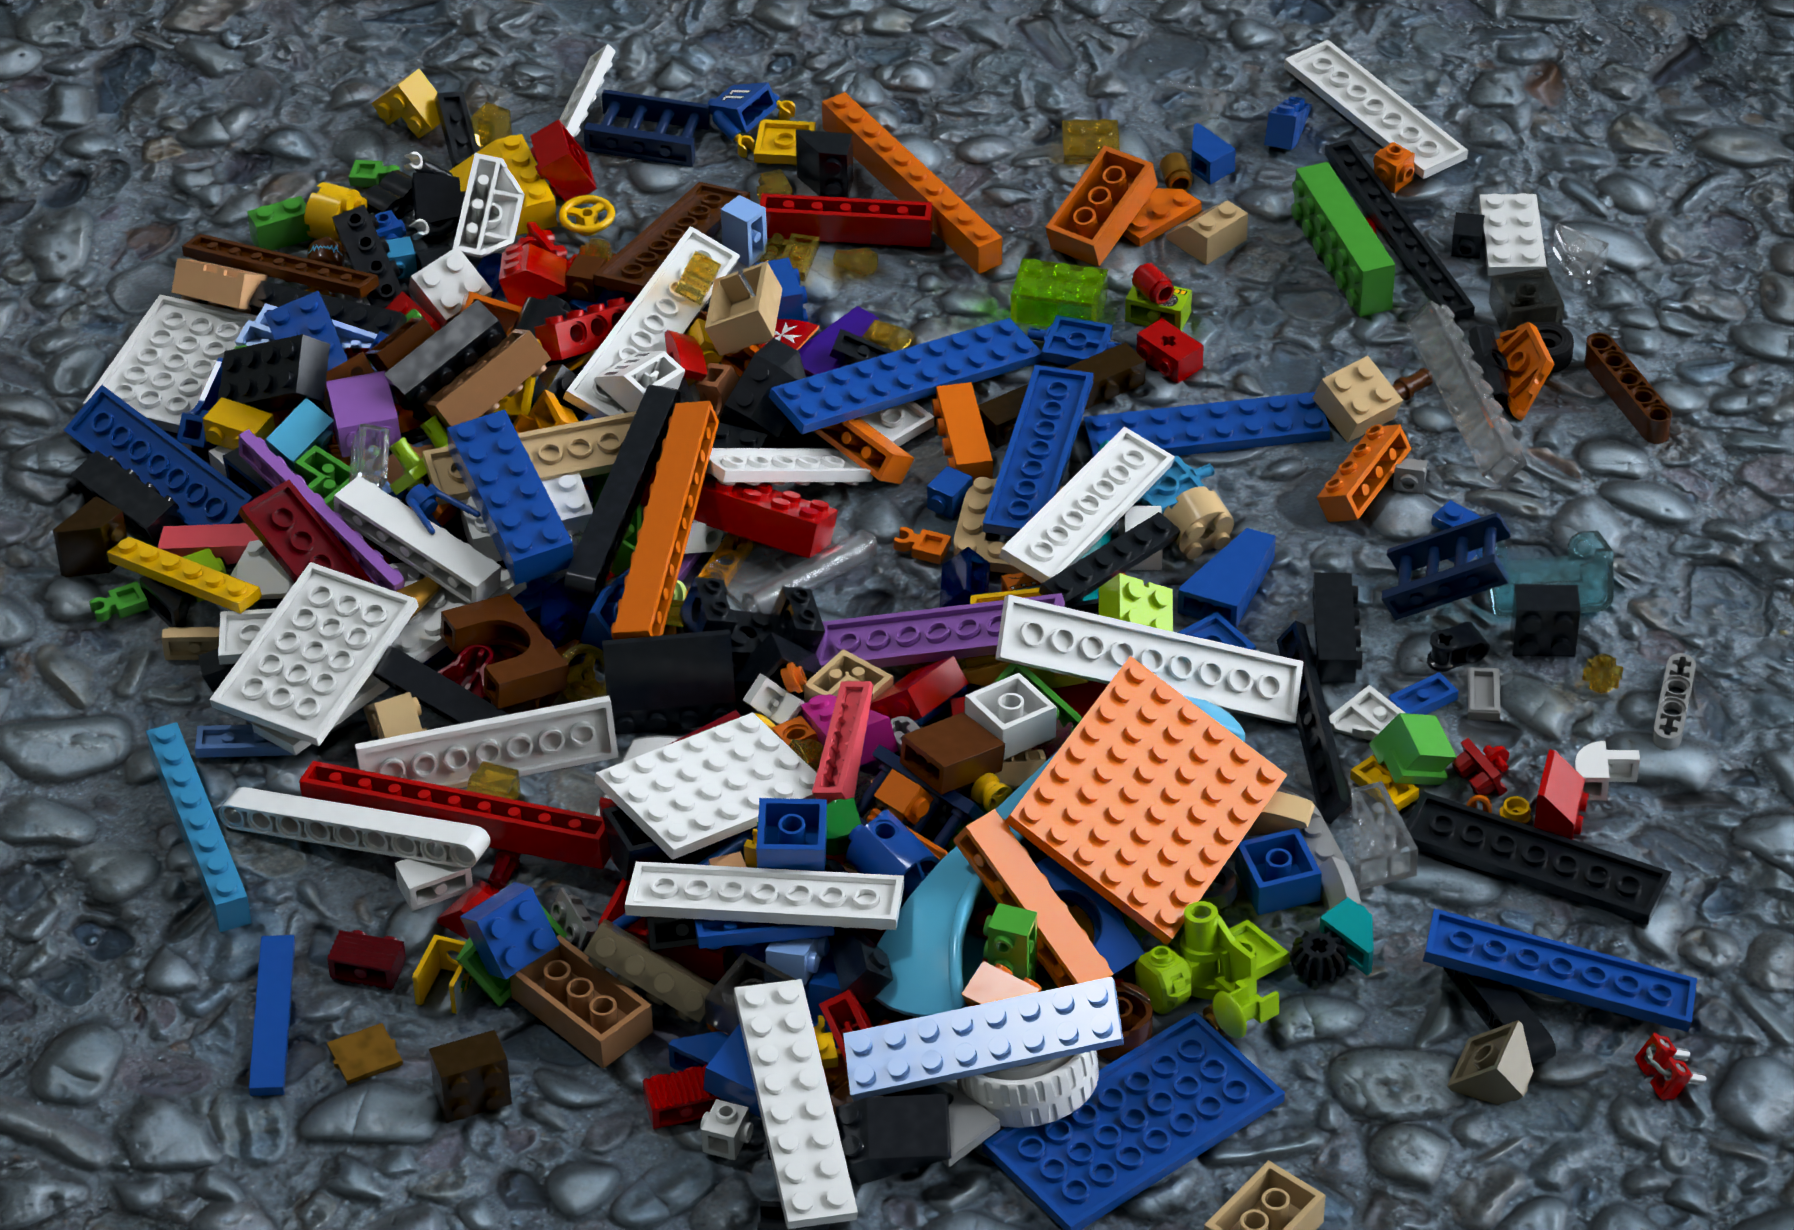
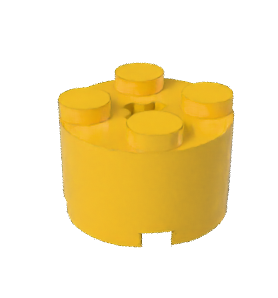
M321 182L317 185V187L321 188L317 193H311L306 205L304 221L305 224L310 226V231H307V234L316 239L330 237L341 244L332 217L361 205H365L367 209V199L362 197L357 190Z

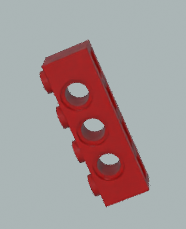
M624 297L608 300V306L606 307L604 303L587 306V312L585 313L583 309L566 312L567 318L564 319L562 315L545 318L546 324L534 327L536 339L540 340L543 349L551 358L550 361L563 360L596 350L633 301L625 302Z

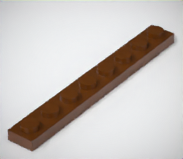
M198 234L182 245L183 256L194 258L197 261H206L221 266L265 274L268 277L282 279L285 282L299 283L309 288H320L331 293H341L356 299L366 297L379 286L378 275L209 235Z

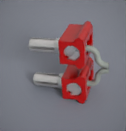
M1654 1032L1634 1059L1645 1075H1655L1650 1084L1659 1098L1664 1101L1666 1099L1674 1100L1687 1083L1704 1085L1706 1076L1702 1073L1691 1072L1684 1062L1690 1058L1689 1050L1674 1047L1668 1037L1660 1036Z

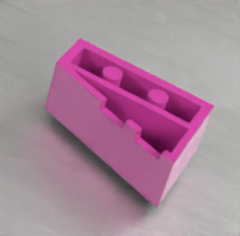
M831 694L815 696L809 702L800 705L805 721L817 734L821 753L824 749L837 699L836 696ZM870 709L860 765L876 760L872 754L879 744L893 753L899 751L890 717Z

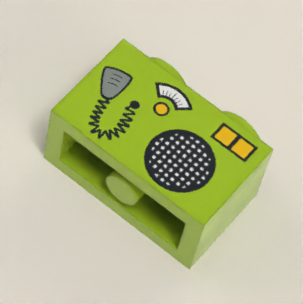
M1132 285L1125 299V321L1150 326L1163 318L1182 331L1191 314L1192 290L1174 286L1172 297L1166 303L1158 304L1151 302Z

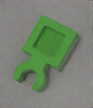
M137 581L109 590L108 598L97 597L89 601L91 612H95L97 622L107 621L114 614H118L121 619L149 609L148 600Z

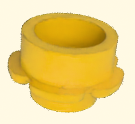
M1519 796L1507 798L1499 810L1501 817L1523 824L1528 823L1531 819L1529 802Z

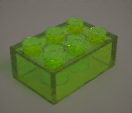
M1022 258L1011 292V319L1017 323L1047 327L1053 324L1056 315L1100 322L1107 299L1108 269Z

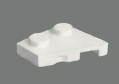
M1368 685L1331 714L1329 720L1334 732L1372 741L1399 713L1405 712L1372 686Z

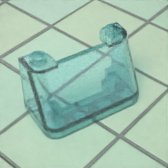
M1598 530L1582 531L1573 535L1568 542V556L1508 560L1507 548L1502 541L1496 543L1495 554L1509 574L1508 584L1485 591L1488 605L1496 616L1511 618L1514 584L1578 585L1580 613L1604 611L1613 602V550ZM1483 547L1476 549L1477 559L1482 558Z

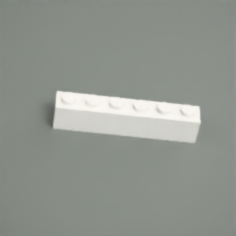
M357 476L334 495V512L341 514L349 527L358 531L361 535L420 573L431 578L465 602L471 604L485 600L500 588L501 566L495 560L484 556L470 544L464 543L450 534L445 528H441L431 521L430 523L435 529V533L430 534L414 510L403 504L398 498L392 497L381 490L376 484L365 480L361 476Z

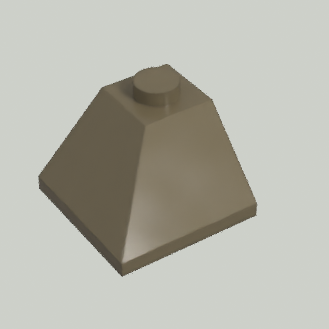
M1517 1020L1469 1038L1447 1087L1451 1091L1496 1105L1522 1098L1528 1091V1084L1534 1072L1523 1024Z

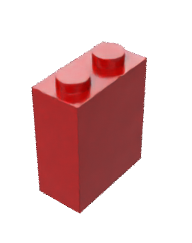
M952 656L912 671L873 699L870 703V710L890 717V720L895 717L904 716L914 721L924 717L969 683L955 657Z

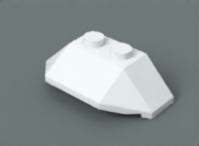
M479 153L474 154L453 249L458 246L464 255L482 258L514 245L525 194L502 158Z
M260 540L248 543L230 575L260 587L261 599L284 598L294 585L293 580Z

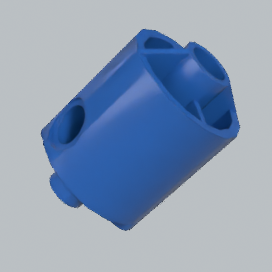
M889 810L880 812L875 819L865 826L862 824L856 826L848 837L851 843L847 850L846 860L858 873L904 876L901 907L940 862Z

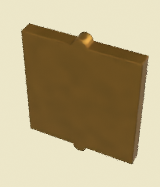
M383 1023L327 1042V1047L334 1059V1068H339L347 1085L403 1065V1060L396 1049V1040L390 1038Z

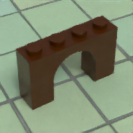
M510 593L441 611L440 636L454 654L461 653L466 647L471 645H503L514 648L522 653L517 657L486 665L484 668L483 691L497 709L566 690L567 676L570 673L567 660L559 655L552 642L541 633L537 623L532 622L525 613L523 606L518 604Z

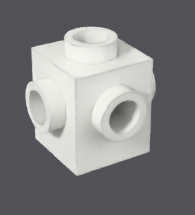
M716 1099L710 1112L706 1111L701 1121L700 1129L703 1152L736 1160L743 1143H748L753 1133V1123L749 1122V1107Z

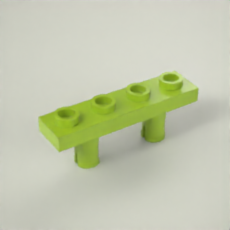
M436 415L420 426L436 448L448 446L447 430ZM405 437L389 447V450L392 451L405 470L403 471V476L389 485L396 495L406 488L410 491L414 486L420 483L424 484V480L426 482L429 480L423 458H419Z

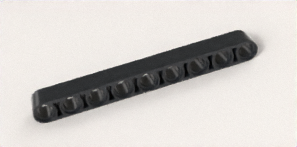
M652 384L648 385L566 572L564 580V592L566 594L597 599L602 591L662 451V441L666 438L669 429V417L673 414L675 403H681V391L679 389Z

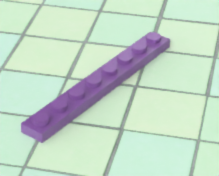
M249 429L238 435L239 455L273 488L290 480L376 585L393 591L404 587L405 580L400 571L391 568L379 551L373 550L358 531H353L345 523L341 514L331 510L320 494L314 493L300 475H295L287 467L282 457L276 456L268 449L267 444L262 438H257Z

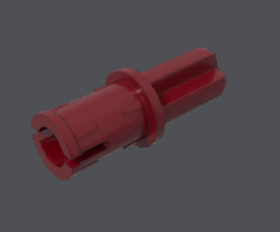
M507 850L497 852L495 856L496 863L488 878V883L497 889L505 888L513 871L517 870L520 866L519 858L522 853Z

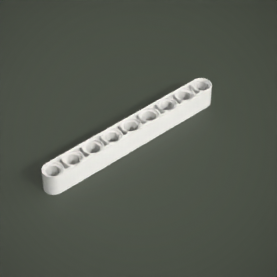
M246 787L237 788L219 809V818L223 824L235 830L460 868L473 867L491 842L489 834L483 828L476 825Z

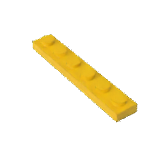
M129 536L107 552L110 563L240 614L262 598L261 590L258 586Z

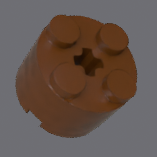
M1120 982V986H1116L1124 1045L1097 1050V1055L1112 1061L1117 1060L1152 1038L1153 1008L1151 999L1142 988L1127 982Z

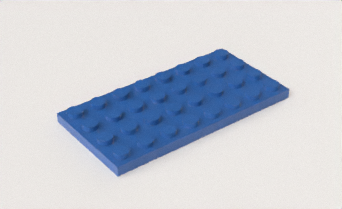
M1193 1012L1100 1069L1094 1092L1073 1113L1044 1125L1024 1128L1006 1127L983 1141L982 1151L1064 1230H1082L1283 1103L1285 1092L1198 1013Z

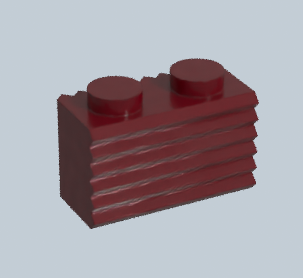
M339 930L332 949H330V954L327 957L330 978L333 980L337 978L339 981L343 979L345 982L350 981L351 983L369 984L371 987L375 985L377 988L381 986L383 989L388 988L392 990L406 961L404 941H399L392 936H385L383 938L371 936L360 930L352 932Z

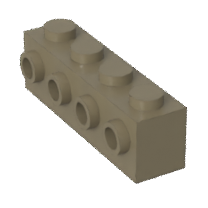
M604 919L583 952L589 956L588 962L601 970H605L607 967L618 974L616 978L620 982L631 988L637 985L647 991V998L661 1006L664 1003L676 1009L675 1014L688 1023H692L693 1020L698 1023L701 1022L721 989L660 951L650 950L647 943L607 919Z

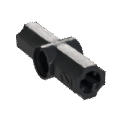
M1488 325L1475 326L1469 330L1470 336L1468 337L1473 361L1468 365L1469 371L1473 379L1479 384L1483 405L1490 409L1494 407L1501 408L1508 403L1509 393L1504 372L1508 369V362L1502 352L1498 350L1493 328Z

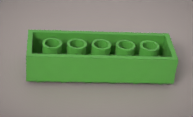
M1329 162L1297 168L1296 178L1292 183L1295 195L1294 203L1291 205L1292 216L1301 224L1305 237L1310 238L1316 254H1320L1324 260L1326 270L1328 272L1331 271L1335 277L1337 287L1344 291L1349 306L1354 307L1360 317L1392 310L1395 263Z

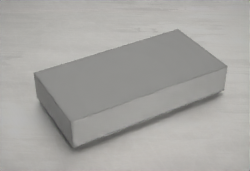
M1468 667V720L1500 721V671L1498 668Z

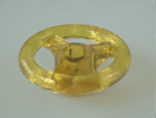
M589 644L575 645L562 656L569 664L576 655L586 653L582 664L569 667L570 673L567 676L566 690L562 692L571 702L606 696L605 681L602 687L595 679V672L593 670L596 658L604 669L603 651L596 646ZM582 672H583L584 677H585L584 680L582 679V676H581V673H582ZM589 688L595 696L582 697L573 690Z

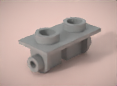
M562 887L558 892L555 902L552 904L550 913L567 933L565 939L582 951L583 947H587L597 930V926L594 921H589L590 915L583 905L581 898L575 895H568Z

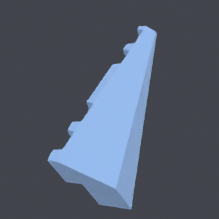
M265 303L255 321L248 320L235 340L236 345L251 346L273 341L274 337L264 313L278 307ZM332 319L343 348H370L378 335Z

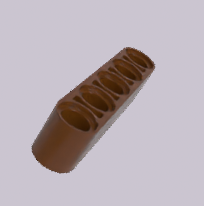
M1599 332L1589 335L1586 342L1585 367L1647 442L1652 444L1666 442L1669 439L1672 417L1671 409L1612 337Z

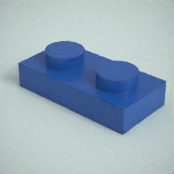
M1438 672L1389 695L1388 700L1405 713L1426 715L1458 700L1459 690Z

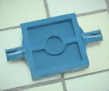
M1177 455L1172 466L1134 505L1161 506L1163 515L1168 505L1172 509L1178 503L1176 500L1178 495L1191 488L1205 486L1201 479L1213 476L1215 474L1214 468L1211 463L1196 469L1185 464Z

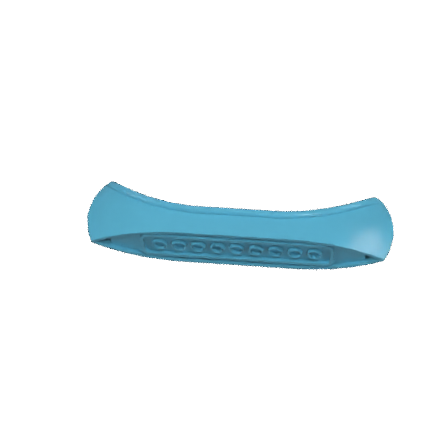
M1184 696L1245 742V732L1232 715L1206 700ZM1055 754L996 808L1001 818L1004 820L1008 818ZM1010 827L1011 832L1019 843L1026 848L1030 841ZM957 846L935 866L909 896L900 909L896 930L886 929L877 944L887 954L893 980L874 999L888 1009L905 1015L923 1017L968 1007L961 994L982 963L984 947L987 939L978 936L973 931L971 920L977 912L993 907L998 903Z

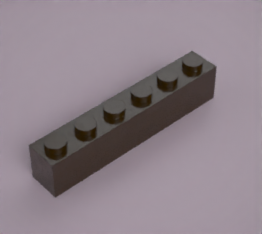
M1124 342L1064 369L1094 373L1093 385L1085 407L1086 410L1145 384L1146 361ZM1028 384L978 405L986 437L996 448L1010 442Z

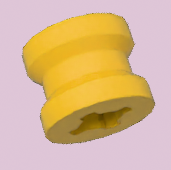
M985 773L980 776L971 789L972 799L979 804H983L988 812L996 809L1013 793V790L1007 784L1000 783V779L993 773Z

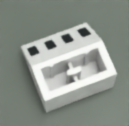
M665 351L636 352L595 376L594 382L627 412L637 411L649 384L679 389L685 369Z

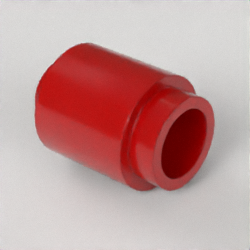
M1146 263L1140 265L1134 271L1132 278L1133 286L1151 302L1164 304L1172 297L1174 293L1172 281L1154 264Z

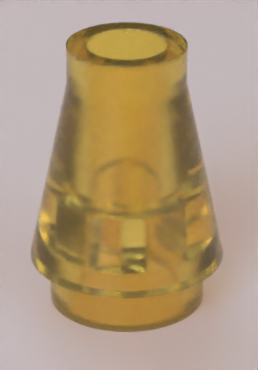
M870 248L838 249L834 253L833 263L836 267L867 276L876 272L878 255Z

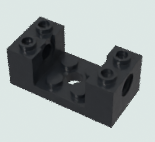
M694 577L679 613L685 633L730 630L733 661L743 662L771 632L816 654L825 629L811 589L782 586L771 614L730 609L724 580Z

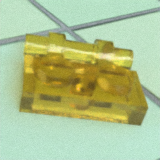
M775 233L765 245L766 253L760 257L758 263L789 257L793 269L798 268L800 281L805 282L820 246L819 237L791 233L789 240H785L781 234Z

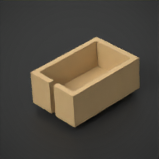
M768 261L743 269V274L756 296L752 297L738 271L714 279L705 330L720 356L728 353H738L748 346L764 344L774 338L782 287Z

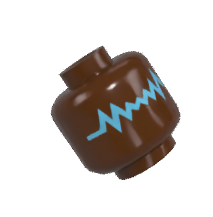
M323 237L309 245L307 259L344 267L345 251L338 241L330 237Z

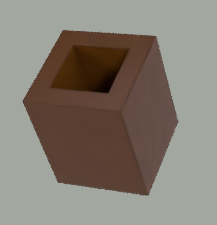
M577 255L566 273L568 298L590 302L597 301L604 287L594 285L593 274L606 264L605 258Z

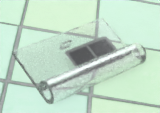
M836 522L831 544L810 559L751 541L706 565L703 569L709 578L724 580L728 592L727 595L744 611L771 614L782 586L803 587L813 591L875 557L878 543L873 534L865 530H859L850 535Z

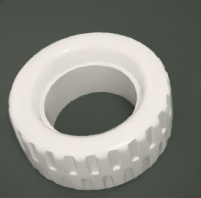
M1097 1050L1042 1061L1028 1066L1014 1067L956 1079L959 1091L1000 1120V1126L1024 1128L1044 1125L1068 1116L1090 1098L1099 1078Z

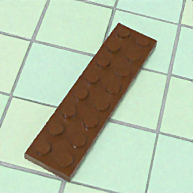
M703 182L697 183L593 274L594 285L605 287L609 291L619 290L628 292L637 297L690 226L710 238L722 229L721 208L738 195L750 200V192Z

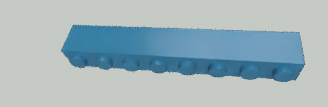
M175 722L146 730L151 760L219 932L251 924L246 891L178 723Z

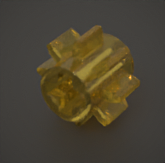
M598 238L590 239L589 243H585V246L581 245L579 251L581 255L605 258L606 263L616 255V253L611 252L612 248H610L611 244Z
M1599 654L1593 659H1587L1586 667L1583 668L1582 680L1590 681L1589 689L1597 693H1607L1613 688H1619L1623 667L1616 666V658L1607 654Z

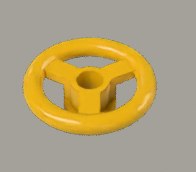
M582 195L574 197L562 205L559 210V220L571 232L579 233L583 236H592L609 227L614 221L616 213L614 206L605 198L595 195ZM581 204H596L590 208H575V206ZM606 210V218L599 222L598 213ZM567 215L576 217V224L572 223L567 218Z

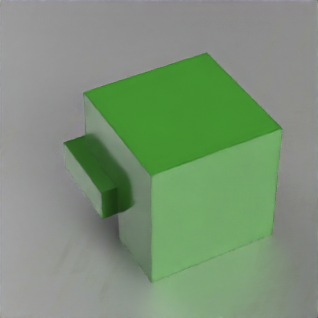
M1399 713L1369 743L1378 764H1386L1395 783L1442 785L1448 779L1444 769L1457 758L1436 715Z

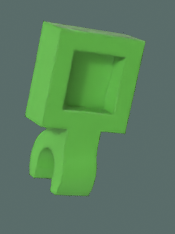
M355 160L349 175L350 186L368 188L378 185L387 174L394 170H400V167L396 165L383 166V161Z

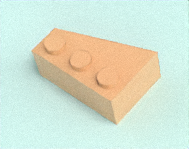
M177 258L171 292L180 294L181 299L198 303V300L201 299L208 301L207 305L224 308L226 305L234 307L233 311L251 314L252 308L249 303L261 281H267L268 275L192 259Z

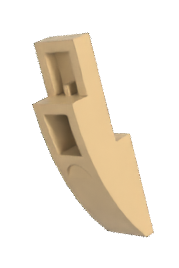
M1276 791L1248 830L1247 835H1268L1294 828H1299V830L1308 828L1315 805L1311 800Z

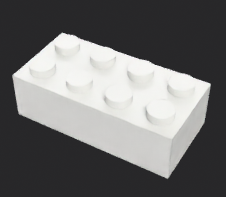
M580 473L542 481L573 545L579 544L593 512ZM471 496L469 499L460 500L478 511ZM460 509L462 526L468 544L484 556L496 562L502 561L482 517L477 518Z

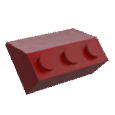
M521 243L511 245L505 249L506 252L502 253L499 282L508 303L523 307L527 297L542 300L548 294L555 296L566 292V273L569 269L567 259L530 243L523 246Z

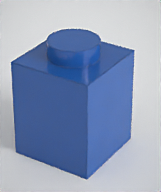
M946 466L927 485V509L953 520L962 509L966 492L973 486V477L950 466Z

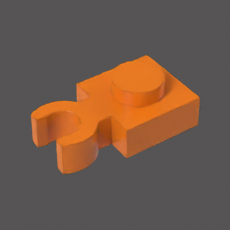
M900 527V538H894L895 550L900 552L911 550L913 558L936 564L942 563L951 547V536L922 529L920 534H916L908 527Z

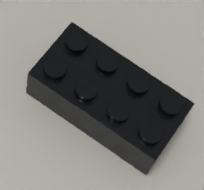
M301 334L224 351L221 384L218 392L219 399L223 397L269 413L296 408L306 397L314 404L324 402L330 344Z

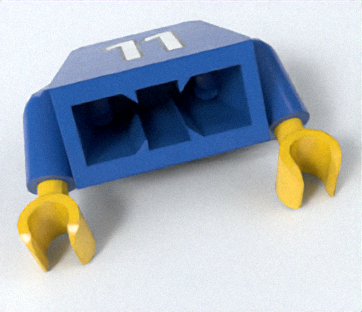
M769 82L733 85L717 98H712L708 101L714 124L732 142L736 141L738 143L737 152L742 158L747 157L746 148L754 152V139L748 135L742 136V133L749 132L776 108L779 109V120L790 121V117L795 115V104L788 100L781 102L779 100L780 97L772 92Z

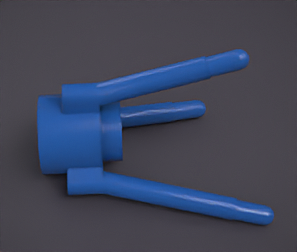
M421 483L414 486L408 492L405 499L430 534L435 533V529L430 521L443 528L432 515L438 506L436 497L477 518L481 516L479 511L440 491L433 483L428 487Z

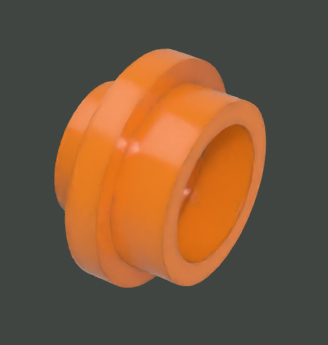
M793 662L788 663L786 668L781 669L784 685L789 693L796 691L799 694L804 691L803 685L807 684L805 673L801 666L796 667Z

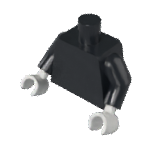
M411 152L404 155V157L409 158L412 164H406L403 168L405 171H416L413 173L411 180L415 221L409 227L416 228V233L412 235V239L418 240L421 237L441 239L457 228L466 191L460 190L459 177L453 176L451 172L424 160L418 152Z

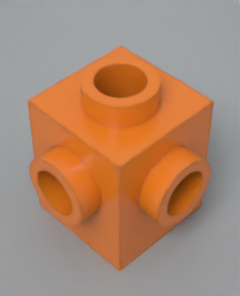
M1395 142L1377 151L1373 159L1374 171L1388 190L1395 193L1413 180L1415 153Z

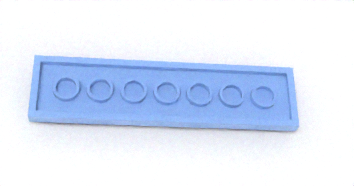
M1113 977L843 1033L850 1095L854 1101L1124 1045L1117 992Z

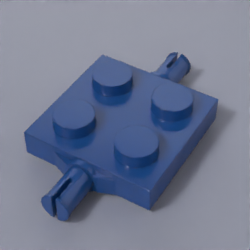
M1056 315L1053 324L1048 329L1029 327L1027 334L1030 339L1044 341L1041 350L1042 361L1069 366L1121 344L1110 342L1113 335V325L1061 315Z

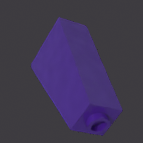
M856 306L806 342L798 350L806 377L850 365L829 356L840 329L878 344L880 341L879 318Z

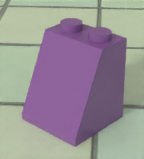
M386 371L326 381L331 417L334 420L335 439L342 458L387 450L401 439L397 412L389 383L384 375Z

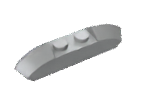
M1291 791L1287 792V794L1299 796ZM1315 806L1308 828L1300 829V832L1322 873L1320 899L1326 910H1331L1347 897L1359 904L1361 903L1359 892L1349 865L1321 813Z

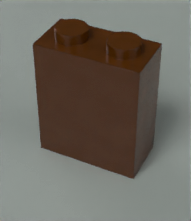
M962 712L902 735L900 763L942 795L975 782L985 773L996 774L1001 772L1005 743Z

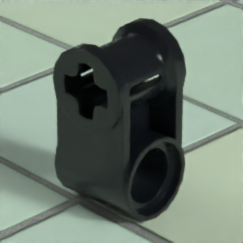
M1463 622L1444 630H1437L1431 634L1430 645L1432 650L1427 656V664L1435 671L1446 672L1469 663H1476L1486 657L1490 650V645L1472 622Z

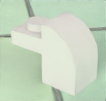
M761 673L743 698V701L777 725L798 716L803 717L800 705L805 702L790 694Z
M1597 741L1584 746L1576 756L1574 769L1585 779L1584 793H1589V800L1607 801L1609 782H1637L1640 764L1639 750H1606L1605 741Z

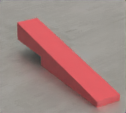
M246 523L163 526L157 548L181 557L210 548L215 558L223 557L227 565L237 563L248 543L259 540V538Z
M841 681L812 790L816 799H827V804L837 799L846 800L855 796L874 686L871 681ZM845 853L835 856L826 855V858L835 860L843 865Z

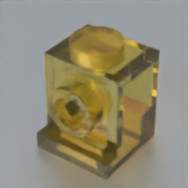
M781 169L760 174L758 180L760 186H757L759 201L761 200L762 193L792 195V187Z

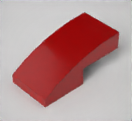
M667 330L664 333L667 354L685 369L683 377L703 381L708 374L705 358L697 340L693 336Z

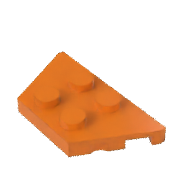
M1530 322L1519 325L1514 330L1500 333L1499 339L1496 340L1498 350L1502 352L1508 362V369L1504 372L1509 393L1507 404L1512 415L1520 421L1526 416L1555 365L1537 327Z

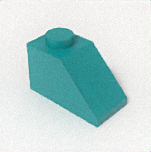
M1347 897L1320 917L1319 930L1324 934L1332 931L1334 938H1342L1347 952V961L1368 976L1372 973L1374 953L1372 914L1364 906L1358 905Z

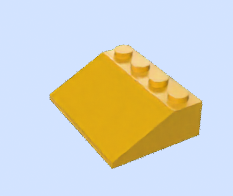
M522 134L510 135L494 140L476 152L502 158L525 194L516 236L528 232L527 222H535L541 230L557 226L555 198L545 178L541 179L535 168L537 162ZM474 154L449 171L453 176L459 177L461 191H466Z

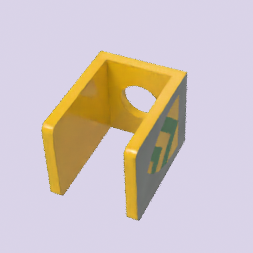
M434 934L412 976L415 1004H423L439 971L445 969L455 972L449 983L452 1013H459L475 981L457 960L452 959L448 955L447 951L453 950L460 953L466 943L465 941Z

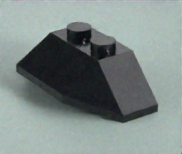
M772 338L757 351L724 404L719 422L768 434L769 442L779 439L790 420L769 398L772 387L806 378L799 351L775 338Z

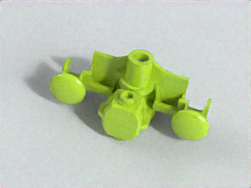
M1198 901L1189 904L1185 908L1184 923L1168 945L1157 939L1163 945L1154 947L1151 951L1141 955L1135 963V985L1142 988L1149 995L1155 1012L1162 1015L1168 1013L1172 1009L1186 1003L1191 995L1202 999L1213 1000V1014L1220 1028L1227 1035L1239 1039L1246 1035L1247 1021L1254 1018L1261 1024L1279 1014V993L1274 991L1261 997L1257 994V979L1290 963V952L1248 919L1228 929L1221 916L1218 915V909L1215 905L1205 901ZM1120 910L1124 918V924L1131 933L1138 936L1141 942V937L1151 934Z

